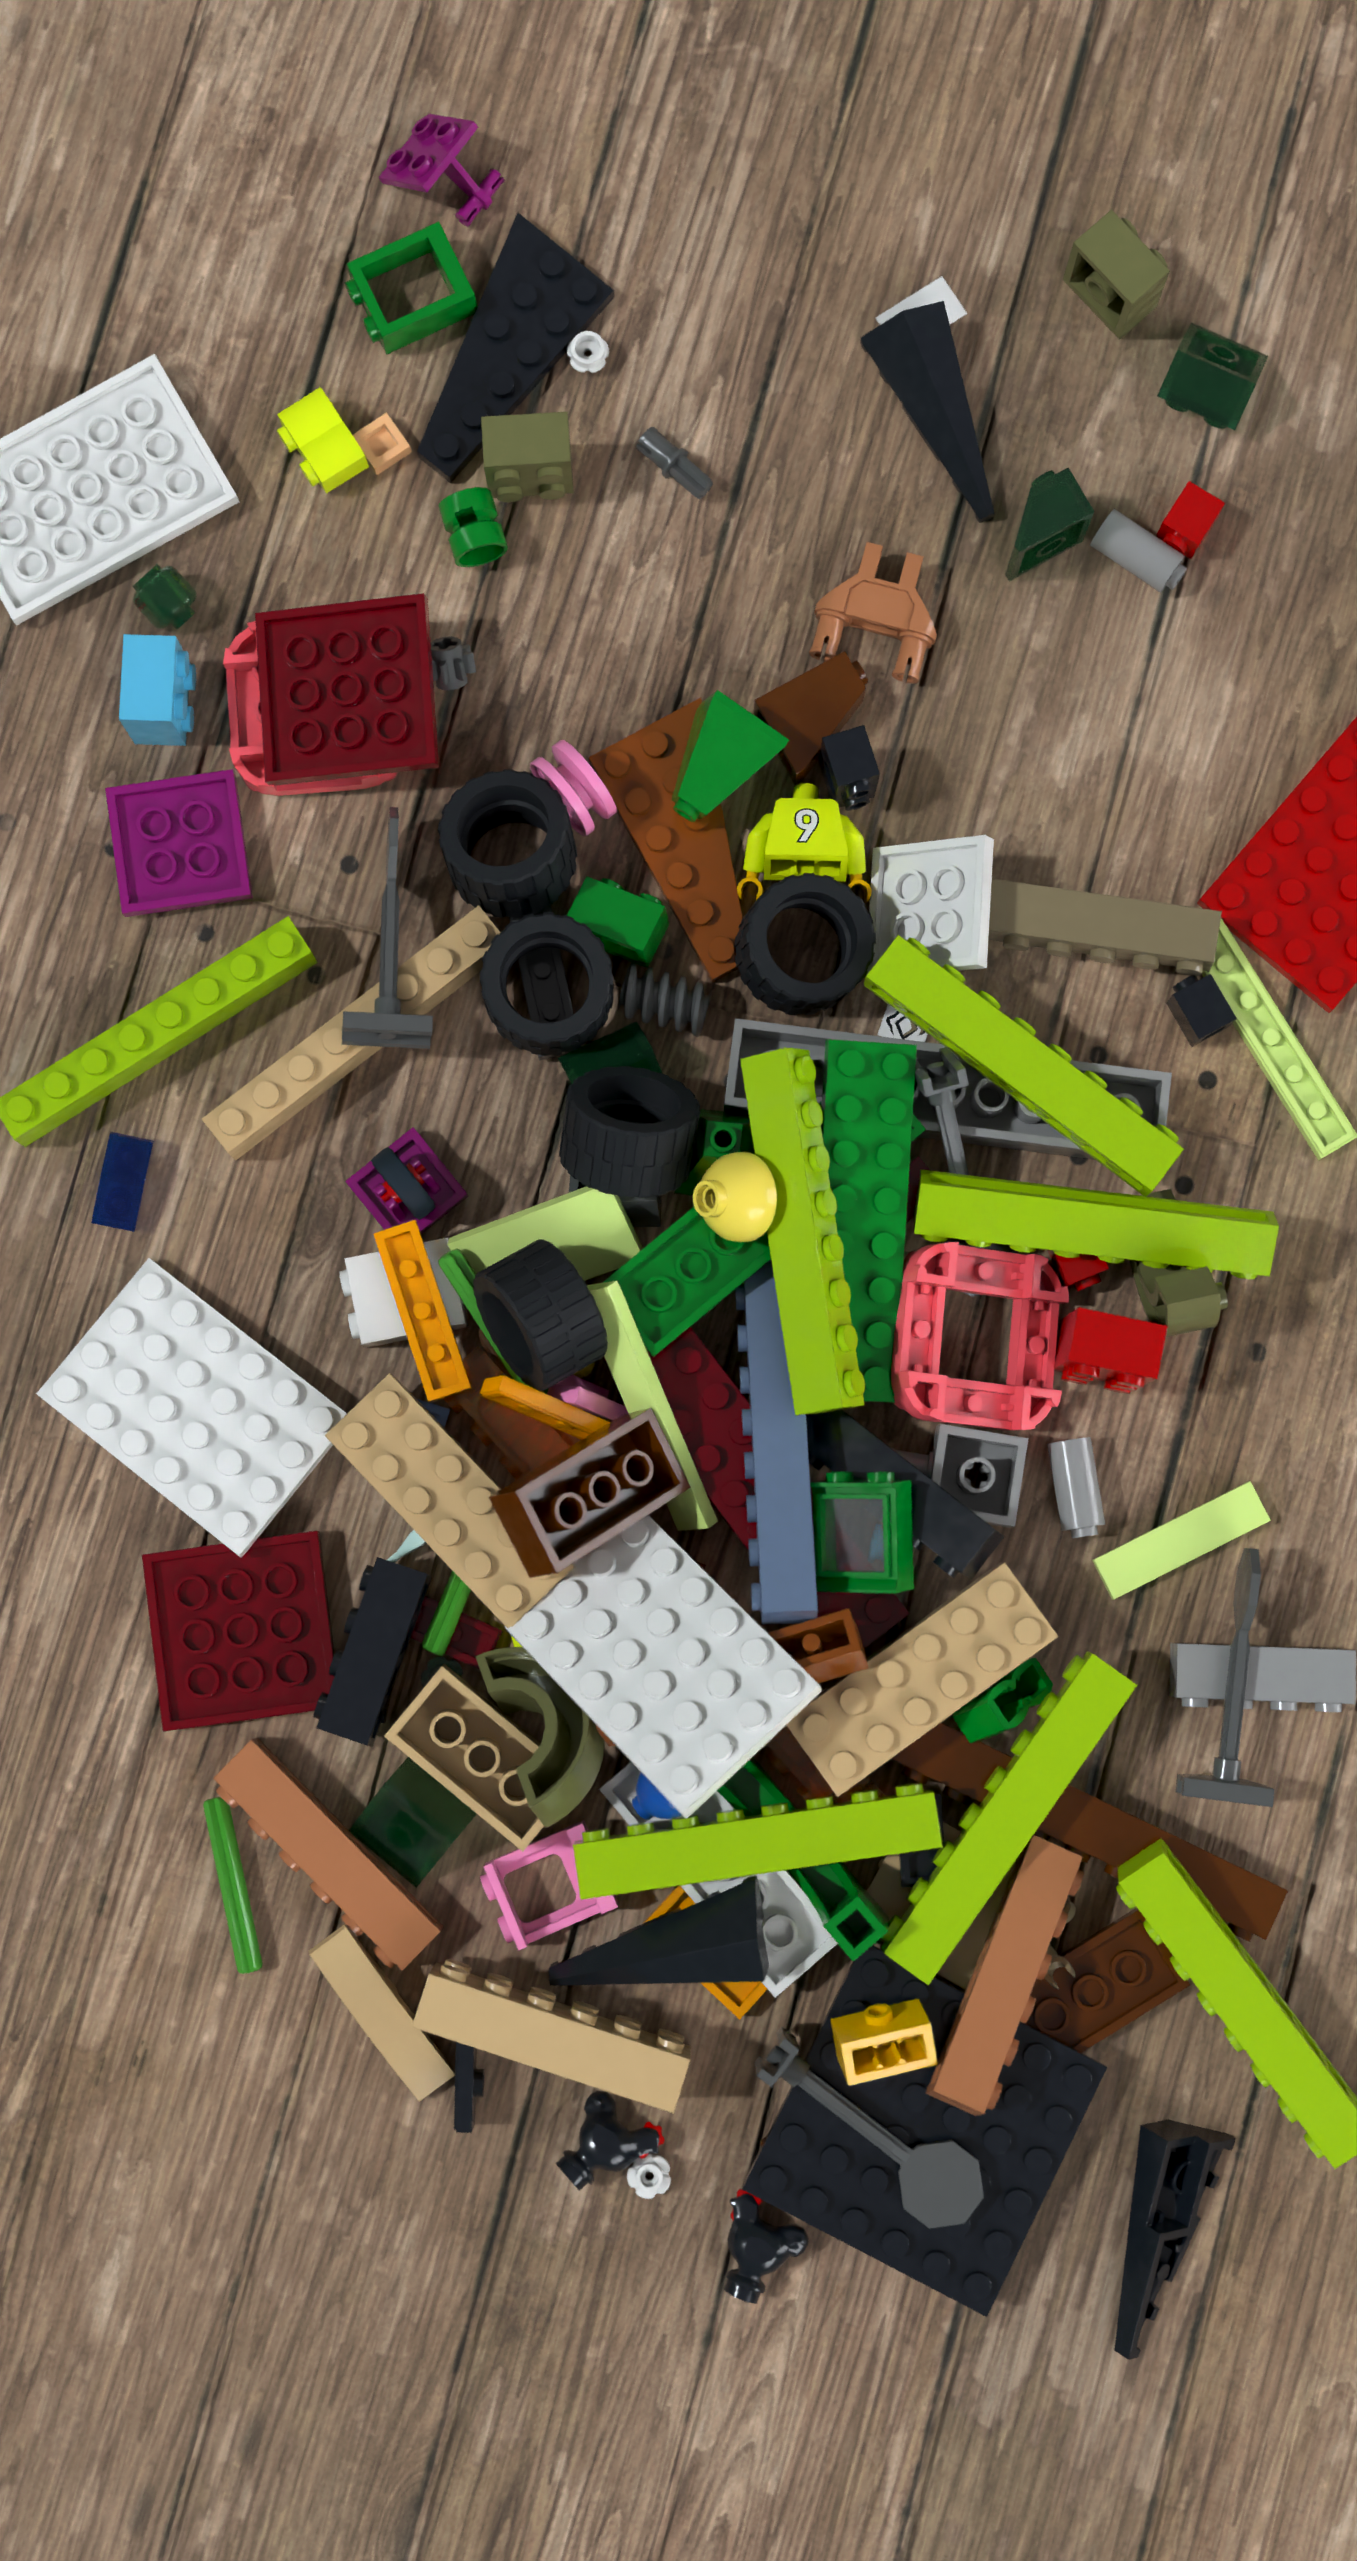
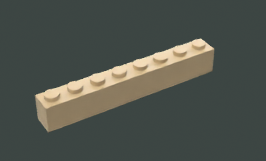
M479 905L398 967L397 998L401 1001V1014L425 1015L482 970V959L485 951H488L493 938L501 932ZM379 982L202 1118V1121L231 1157L235 1160L239 1159L382 1048L379 1046L342 1045L343 1011L374 1013V1001L379 998Z

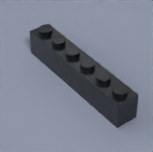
M842 1409L806 1414L809 1464L818 1471L825 1465L833 1472H853V1480H867V1472L882 1471L894 1472L895 1480H911L913 1547L920 1551L926 1545L937 1554L933 1562L953 1578L960 1572L972 1580L1005 1536ZM868 1499L869 1503L865 1508L883 1522L882 1499Z

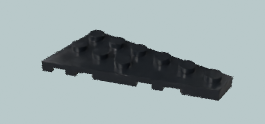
M518 212L417 450L418 457L450 484L483 447L481 417L511 415L567 352L570 341L577 334L585 331L614 298V290Z

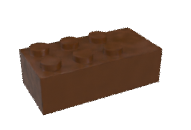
M648 1408L621 1415L489 1496V1499L529 1578L557 1574L691 1487L652 1409Z

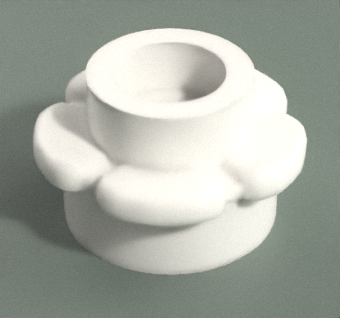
M583 331L570 341L567 354L571 357L570 364L575 370L582 373L589 370L591 373H595L605 366V358L609 355V347L606 341L597 333ZM587 350L592 352V355L589 357L584 355V352Z
M649 2153L644 2159L637 2158L633 2162L634 2165L627 2171L629 2186L635 2188L636 2194L645 2199H652L655 2197V2194L665 2193L671 2183V2177L668 2174L670 2165L660 2155L655 2156ZM652 2172L654 2177L651 2180H647L645 2174Z

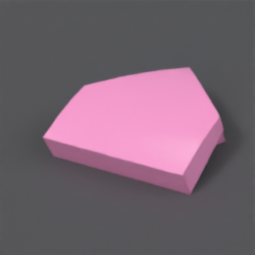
M571 1375L551 1386L547 1392V1395L608 1422H612L621 1415L628 1413L625 1406L607 1399L609 1390L575 1375Z

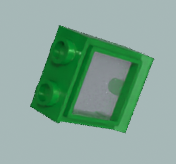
M838 1471L826 1472V1480L810 1482V1487H813L814 1557L817 1592L896 1594L913 1590L911 1480H895L894 1472L889 1471L867 1472V1480H853V1472Z

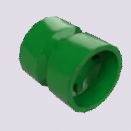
M483 487L468 488L447 496L439 503L438 507L445 531L452 534L448 540L457 566L475 567L484 565L500 558L507 552L508 547L501 524L495 521L498 514L491 490Z

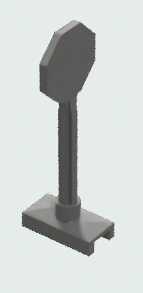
M389 807L386 888L382 897L379 998L374 1001V1013L343 1011L342 1045L430 1049L433 1016L401 1014V1001L397 998L400 904L396 887L398 807Z
M948 1047L939 1049L941 1062L921 1066L916 1060L915 1084L925 1097H929L930 1104L935 1106L949 1173L969 1175L953 1101L956 1099L954 1089L968 1086L969 1083L965 1067ZM948 1238L947 1241L941 1242H959L958 1245L975 1247L967 1244L963 1239ZM992 1243L990 1247H977L1017 1253V1251L1009 1247L1010 1245ZM966 1293L967 1295H969V1296H971V1297L976 1296V1295H979V1294Z
M1244 1548L1236 1574L1233 1601L1236 1633L1230 1647L1219 1756L1214 1757L1212 1775L1177 1774L1175 1792L1181 1793L1182 1796L1273 1807L1275 1789L1250 1780L1240 1779L1242 1761L1238 1760L1250 1654L1248 1632L1258 1604L1261 1577L1259 1549Z
M781 2026L776 2033L779 2046L775 2045L766 2060L759 2056L755 2061L757 2077L770 2087L780 2077L793 2087L796 2085L800 2086L899 2163L898 2175L903 2208L929 2229L965 2224L984 2198L978 2159L953 2140L917 2144L915 2148L908 2147L809 2070L810 2064L797 2055L799 2047L796 2037Z

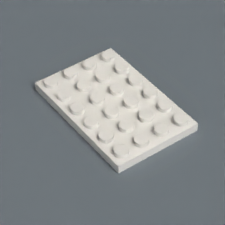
M155 354L0 439V599L16 626L239 503L236 493Z
M150 1258L147 1259L36 1393L241 1558L333 1446L325 1435L347 1414Z
M649 1515L577 1560L573 1564L575 1568L514 1626L510 1628L505 1626L512 1637L685 1819L698 1809L822 1691L820 1685Z

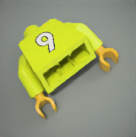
M811 783L798 784L793 789V798H780L776 800L773 813L765 814L748 835L743 869L747 871L746 878L742 879L737 887V893L741 900L743 899V889L748 884L758 886L756 900L764 893V888L759 881V874L763 872L764 880H783L791 875L799 876L804 873H814V875L833 877L838 882H846V874L850 875V883L847 886L850 888L853 886L861 887L864 892V903L870 899L871 887L863 880L862 873L866 872L864 838L848 816L840 814L838 802L833 799H819V790L815 785Z

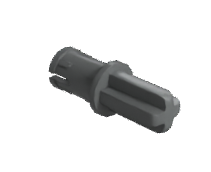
M655 427L649 428L642 434L636 449L662 470V476L667 479L673 477L697 499L703 498L710 491L713 485L712 480L687 458L688 452L685 449H678L658 432Z

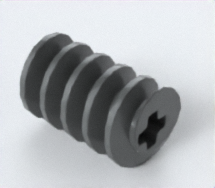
M631 963L622 985L617 1010H619L621 1005H624L625 1017L631 1020L638 1009H641L642 1022L646 1024L657 1013L658 1023L661 1028H665L670 1020L674 1018L677 1032H682L687 1024L691 1022L692 1034L698 1037L703 1030L712 990L708 995H705L703 981L698 980L691 991L688 990L685 976H681L676 985L671 986L670 974L666 971L659 981L655 982L653 968L650 967L639 978L637 977L636 964Z

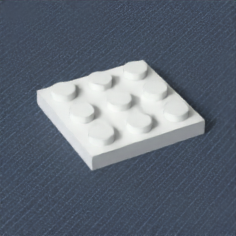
M979 835L873 848L872 893L869 913L874 922L872 925L874 933H876V944H874L873 952L875 955L873 962L867 969L868 973L898 935L906 941L909 937L919 941L929 950L930 955L928 957L941 967L944 964H948L957 971L987 968L993 838Z

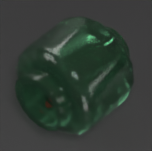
M157 563L132 586L137 591L133 596L134 605L157 629H164L170 624L179 629L196 613L190 606L196 600L197 592L174 566L168 565L161 568Z

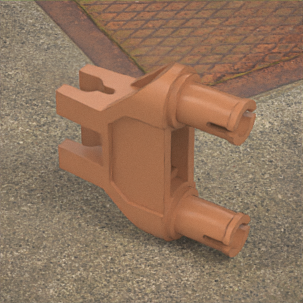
M866 542L859 572L828 592L816 604L814 613L819 622L809 655L820 660L823 646L827 644L824 662L837 656L843 628L847 626L899 639L901 646L892 677L902 682L906 666L910 665L906 683H918L926 649L934 645L937 638L932 619L916 590L924 556L907 552L899 584L876 578L883 546Z

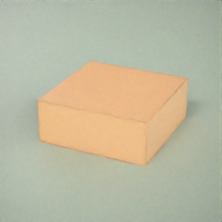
M387 412L353 434V437L365 454L368 464L376 475L412 453L409 443Z

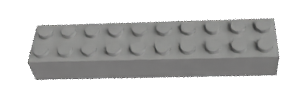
M735 1018L724 1112L749 1115L741 1058L786 1047L809 1050L810 1058L813 1060L816 1069L814 1085L817 1102L819 1103L822 1101L825 1040L917 1045L916 1060L921 1066L941 1062L939 1049L945 1046L936 1043ZM955 1055L965 1067L969 1083L968 1086L954 1089L956 1099L953 1101L962 1143L1094 1159ZM1071 1060L1070 1064L1082 1073L1089 1070L1103 1079L1108 1085L1105 1090L1118 1100L1121 1097H1125L1138 1105L1143 1111L1141 1117L1154 1127L1157 1124L1166 1127L1172 1073ZM914 1083L913 1114L926 1128L918 1137L942 1140L935 1106L930 1104L929 1097H925Z

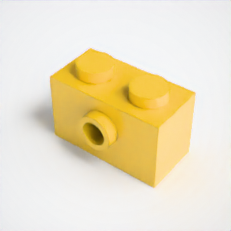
M919 1998L893 2005L875 2004L866 2008L865 2011L830 2019L837 2059L848 2086L938 2065L931 2023Z

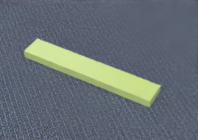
M1221 918L1214 964L1210 972L1202 971V975L1205 977L1211 974L1237 1018L1233 1025L1319 1161L1357 1138V1133Z
M618 1281L587 1285L601 1313L607 1333L608 1347L604 1357L628 1413L648 1408L652 1409L691 1487L666 1503L677 1530L710 1528L718 1522Z

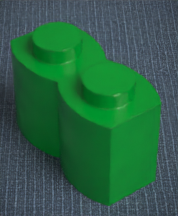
M1029 1658L954 1712L953 1718L969 1743L980 1742L1018 1726L1025 1719L1029 1708L1041 1704L1044 1698L1051 1692L1053 1683L1036 1658Z

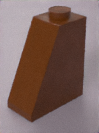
M845 651L754 700L753 713L755 716L789 739L787 745L777 755L794 785L802 782L819 760L822 737L839 733L864 700L865 685L868 683L867 676L857 660L851 663Z

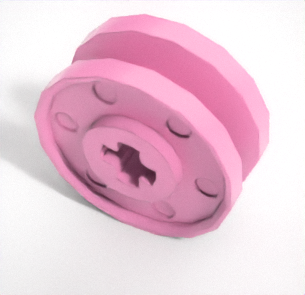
M559 740L552 746V753L558 767L555 768L544 758L538 757L530 763V770L533 776L543 778L550 783L554 790L558 791L562 797L563 805H566L571 827L580 835L587 836L595 830L594 822L588 811L590 808L604 819L612 817L616 813L617 808L606 786L584 757L568 742Z

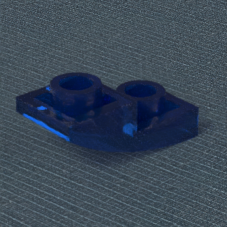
M110 1132L91 1223L135 1232L152 1154L153 1140Z

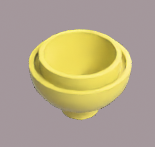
M734 1152L718 1158L705 1172L701 1182L697 1184L693 1192V1204L696 1211L703 1216L707 1225L717 1235L729 1241L751 1242L760 1238L771 1225L775 1215L777 1193L772 1173L761 1158L749 1152Z

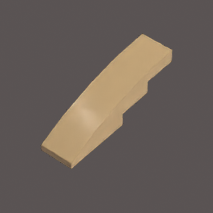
M346 1924L309 1950V1955L339 1998L419 2102L455 2076L453 2066L429 2038L427 2032L412 2027L415 2014L399 1996L397 1987Z

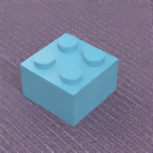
M123 634L119 721L134 744L186 746V733L193 732L194 710L193 706H188L189 690H195L196 667L195 664H190L188 651L183 650L176 636Z

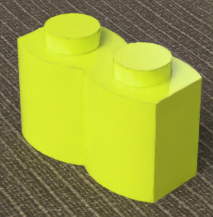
M321 387L277 414L282 425L277 430V433L290 453L297 449L305 460L299 466L312 487L319 483L327 494L369 467L365 454Z

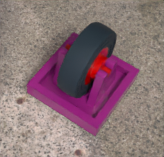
M414 1127L390 1146L379 1152L370 1162L345 1181L384 1230L416 1220L422 1234L468 1197L466 1191Z

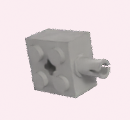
M939 1424L935 1429L932 1451H929L928 1455L895 1450L988 1524L1008 1528L1015 1527L1029 1438ZM974 1464L979 1466V1473L985 1475V1481L977 1483L975 1488L971 1487V1481L968 1478H964V1472L971 1470Z

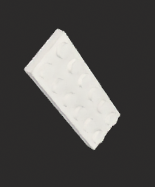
M632 1762L628 1763L599 1789L629 1825L653 1822L654 1829L672 1827L671 1819L653 1817L650 1820H645L633 1808L632 1799L637 1796L636 1784L641 1771ZM716 1791L690 1816L698 1815L699 1823L716 1821L717 1812L733 1810L735 1808ZM787 1870L680 1885L696 1904L705 1900L709 1894L718 1890L721 1893L742 1884L743 1880L750 1876H757L764 1913L762 1928L769 1962L765 1982L762 1983L775 1998L838 1944L823 1927L822 1920L813 1904Z

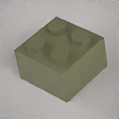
M1111 209L1073 242L1063 281L1120 340L1157 308L1170 270L1167 268V263L1163 256L1157 250L1149 249L1138 238V233L1132 223L1125 218L1120 219Z
M568 411L481 417L484 470L487 487L491 490L493 498H497L501 502H516L521 500L523 496L540 495L543 499L555 500L564 497L565 494L574 493Z

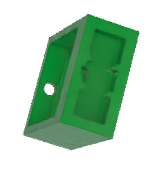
M436 222L347 263L351 280L346 281L345 286L355 307L360 304L363 305L368 317L362 319L372 343L381 342L386 355L474 315L477 310L475 294L440 222ZM430 253L450 295L387 323L367 281Z

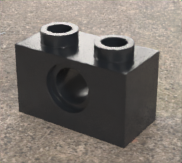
M862 725L822 737L818 762L830 799L838 802L839 808L844 806L846 811L856 810L870 803L869 799L875 797L880 773L865 726Z

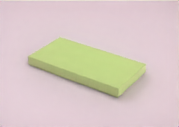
M587 1186L450 1237L447 1244L450 1251L453 1249L461 1250L474 1272L478 1273L534 1241L543 1239L554 1244L556 1248L565 1254L584 1281L622 1267L643 1249L618 1195L605 1194Z

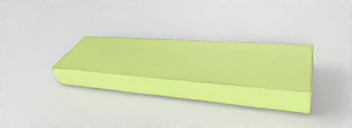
M1248 1481L1092 1561L1111 1599L1114 1600L1271 1520L1251 1481Z

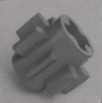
M452 636L441 637L431 642L433 681H436L437 688L441 690H455L465 686L468 682L467 673L476 672L474 655L471 652L470 645L462 646L461 640Z

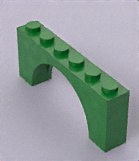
M754 1757L750 1758L717 1790L735 1809H743L744 1816L762 1814L761 1806L788 1802L789 1810L797 1809ZM843 1862L788 1870L813 1904L822 1920L823 1927L853 1962L888 1932V1915Z

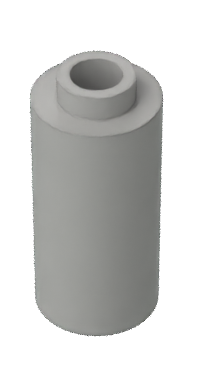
M1113 509L1105 519L1090 546L1160 593L1166 586L1174 590L1188 569L1182 565L1185 555L1116 509Z
M1091 1437L1047 1444L1061 1530H1071L1072 1538L1098 1535L1097 1526L1104 1525L1105 1518Z

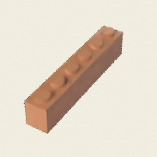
M258 1737L250 1740L213 1778L220 1785L216 1789L219 1796L234 1809L238 1805L242 1807L251 1817L247 1823L252 1830L264 1840L271 1837L282 1848L278 1853L281 1859L295 1872L302 1869L313 1880L310 1887L322 1901L329 1904L333 1900L345 1912L341 1917L343 1922L356 1935L361 1936L365 1933L376 1944L373 1952L389 1968L396 1964L403 1971L444 1928Z
M1035 1835L1031 1837L1018 1856L926 2094L974 2116L985 2114L986 2108L994 2109L1003 2084L997 2082L1003 2064L1008 2067L1011 2065L1019 2046V2041L1014 2039L1019 2022L1026 2023L1035 2005L1036 1998L1030 1996L1036 1979L1040 1981L1044 1979L1050 1966L1052 1955L1046 1952L1052 1936L1058 1939L1065 1927L1068 1913L1062 1911L1068 1895L1073 1897L1076 1895L1083 1880L1084 1872L1079 1870L1082 1856Z

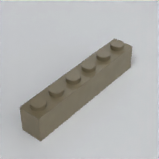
M992 879L988 940L1003 942V947L1011 950L1026 951L1029 949V946L1046 948L1047 954L1058 957H1070L1072 952L1090 954V960L1100 963H1114L1115 958L1131 960L1133 961L1132 965L1137 968L1153 970L1158 969L1159 965L1176 967L1177 973L1199 976L1202 975V971L1210 972L1214 964L1222 911Z

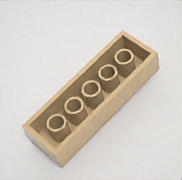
M390 1373L325 1435L507 1628L514 1626L575 1568L574 1563H572L557 1574L529 1578L489 1499V1496L503 1488L416 1397Z
M1000 1562L867 1658L868 1669L842 1676L820 1692L786 1726L836 1796L839 1797L1059 1636L1007 1564Z
M446 1959L444 1965L436 1962L430 1971L412 2024L413 2028L674 2113L691 2060L690 2046L683 2043L685 2037L665 2029H659L656 2035L641 2030V2022L622 2015H616L615 2021L598 2016L599 2009L587 2003L574 2001L571 2007L555 2002L557 1995L550 1991L531 1987L528 1993L513 1988V1980L498 1974L488 1973L487 1979L470 1974L471 1966L459 1961Z

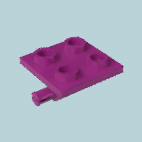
M428 114L414 125L410 138L402 148L391 154L386 163L387 167L378 177L386 185L428 193L444 172L469 197L455 214V217L459 219L458 221L467 227L471 225V222L482 209L487 210L492 204L491 197L505 181L503 177H500L501 174L498 171L490 169L482 182L477 185L455 158L479 128L474 121Z

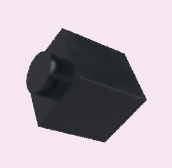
M1211 974L1198 980L1197 976L1191 975L1172 987L1175 993L1166 1002L1191 1047L1230 1027L1237 1019Z

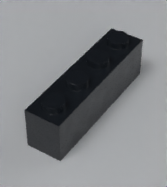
M377 1557L374 1566H366L359 1585V1590L364 1591L359 1609L352 1607L345 1623L344 1632L350 1634L344 1651L339 1649L336 1651L330 1665L329 1675L334 1676V1680L329 1694L322 1692L315 1707L313 1717L319 1719L317 1729L373 1747L432 1579L428 1574Z

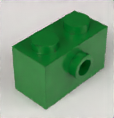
M586 876L567 916L574 918L580 924L584 923L588 926L592 933L599 937L604 944L605 952L646 968L649 967L669 926L666 908L659 899L646 893H640L637 896L624 891L620 884L607 878H602L598 881Z

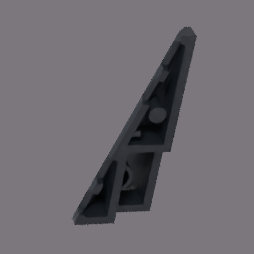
M941 301L901 311L863 335L860 339L864 352L869 353L879 368L881 377L886 384L889 383L901 401L903 410L937 461L940 460L952 477L955 488L958 492H962L974 510L978 522L993 520L995 513L945 303Z
M750 1876L744 1879L742 1884L721 1893L718 1890L709 1894L705 1900L685 1909L677 1908L620 1933L616 1939L603 1945L588 1947L584 1949L582 1954L564 1962L558 1963L556 1961L552 1963L549 1967L550 1986L765 1982L769 1962L762 1928L764 1913L757 1876Z
M1172 2120L1140 2125L1114 2348L1115 2352L1128 2360L1138 2357L1141 2350L1137 2347L1145 2320L1146 2318L1155 2320L1159 2311L1154 2301L1164 2280L1172 2282L1201 2219L1197 2212L1206 2186L1214 2189L1219 2177L1213 2171L1223 2149L1232 2151L1236 2138L1227 2133Z

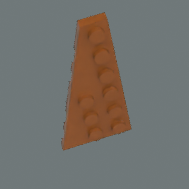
M700 697L588 758L591 767L612 796L617 808L616 812L713 983L739 969L736 967V948L734 944L735 937L739 932L738 927L742 920L722 805L720 803L705 817L697 818L695 822H691L674 811L673 807L676 803L671 800L695 713L702 703Z

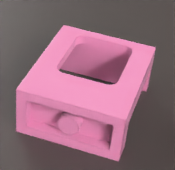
M584 1820L530 1843L523 1852L518 1848L486 1862L483 1866L486 1874L480 1876L484 1891L489 1901L497 1899L503 1916L497 1918L502 1934L507 1943L515 1941L518 1951L526 1948L533 1941L600 1912L603 1914L618 1907L619 1902L616 1895L580 1900L573 1844L575 1841L583 1840L582 1832L588 1831ZM551 1854L558 1855L576 1893V1900L572 1904L533 1921H521L505 1886V1875Z

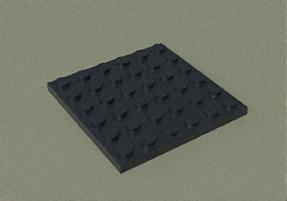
M872 1945L852 1962L804 2060L810 2064L809 2070L908 2147L915 2148L917 2144L953 2140L979 2161L984 2198L965 2224L929 2229L903 2208L898 2175L900 2164L798 2085L795 2087L791 2086L742 2185V2190L987 2317L1107 2070V2066L1041 2031L1019 2022L1014 2035V2039L1019 2041L1016 2055L1009 2067L1003 2064L997 2082L1003 2084L1000 2097L994 2109L986 2108L985 2114L974 2116L926 2094L936 2065L848 2086L837 2059L830 2019L862 2012L875 2004L893 2005L919 1998L931 2023L938 2063L965 1992L936 1977L927 1985L885 1955L882 1949Z

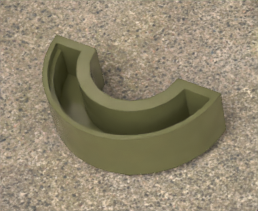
M1171 1189L1153 1192L1147 1196L1176 1200ZM1129 1260L1149 1322L1168 1326L1166 1337L1212 1328L1218 1325L1220 1311L1228 1308L1227 1295L1223 1283H1215L1208 1266L1188 1270L1186 1266L1169 1264L1167 1268L1158 1269L1148 1267L1142 1261Z
M508 1647L482 1653L475 1657L488 1693L504 1714L523 1710L538 1712L544 1716L545 1731L541 1745L531 1759L516 1768L530 1809L547 1828L567 1816L587 1795L600 1770L605 1741L597 1731L596 1724L524 1648Z

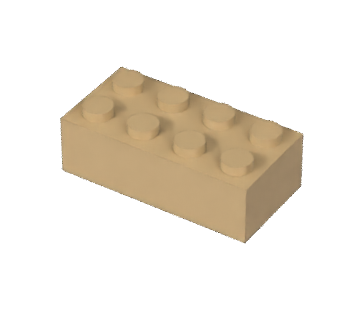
M444 1663L384 1737L523 1852L544 1825L528 1805L516 1768L531 1759L541 1743Z

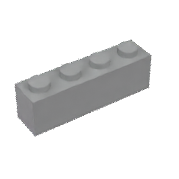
M1170 1643L1169 1696L1182 1698L1181 1706L1208 1707L1209 1699H1225L1231 1645ZM1250 1646L1244 1709H1253V1701H1270L1271 1710L1297 1711V1702L1315 1703V1711L1342 1712V1704L1356 1703V1650Z

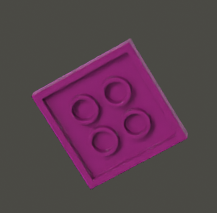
M233 769L105 788L121 910L124 917L253 898L236 774Z

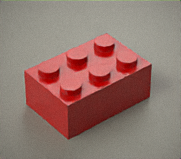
M1078 1307L1061 1319L1056 1344L1054 1371L1062 1372L1061 1380L1087 1385V1381L1093 1382V1379L1104 1381V1389L1130 1394V1391H1137V1388H1144V1385L1158 1379L1168 1326Z

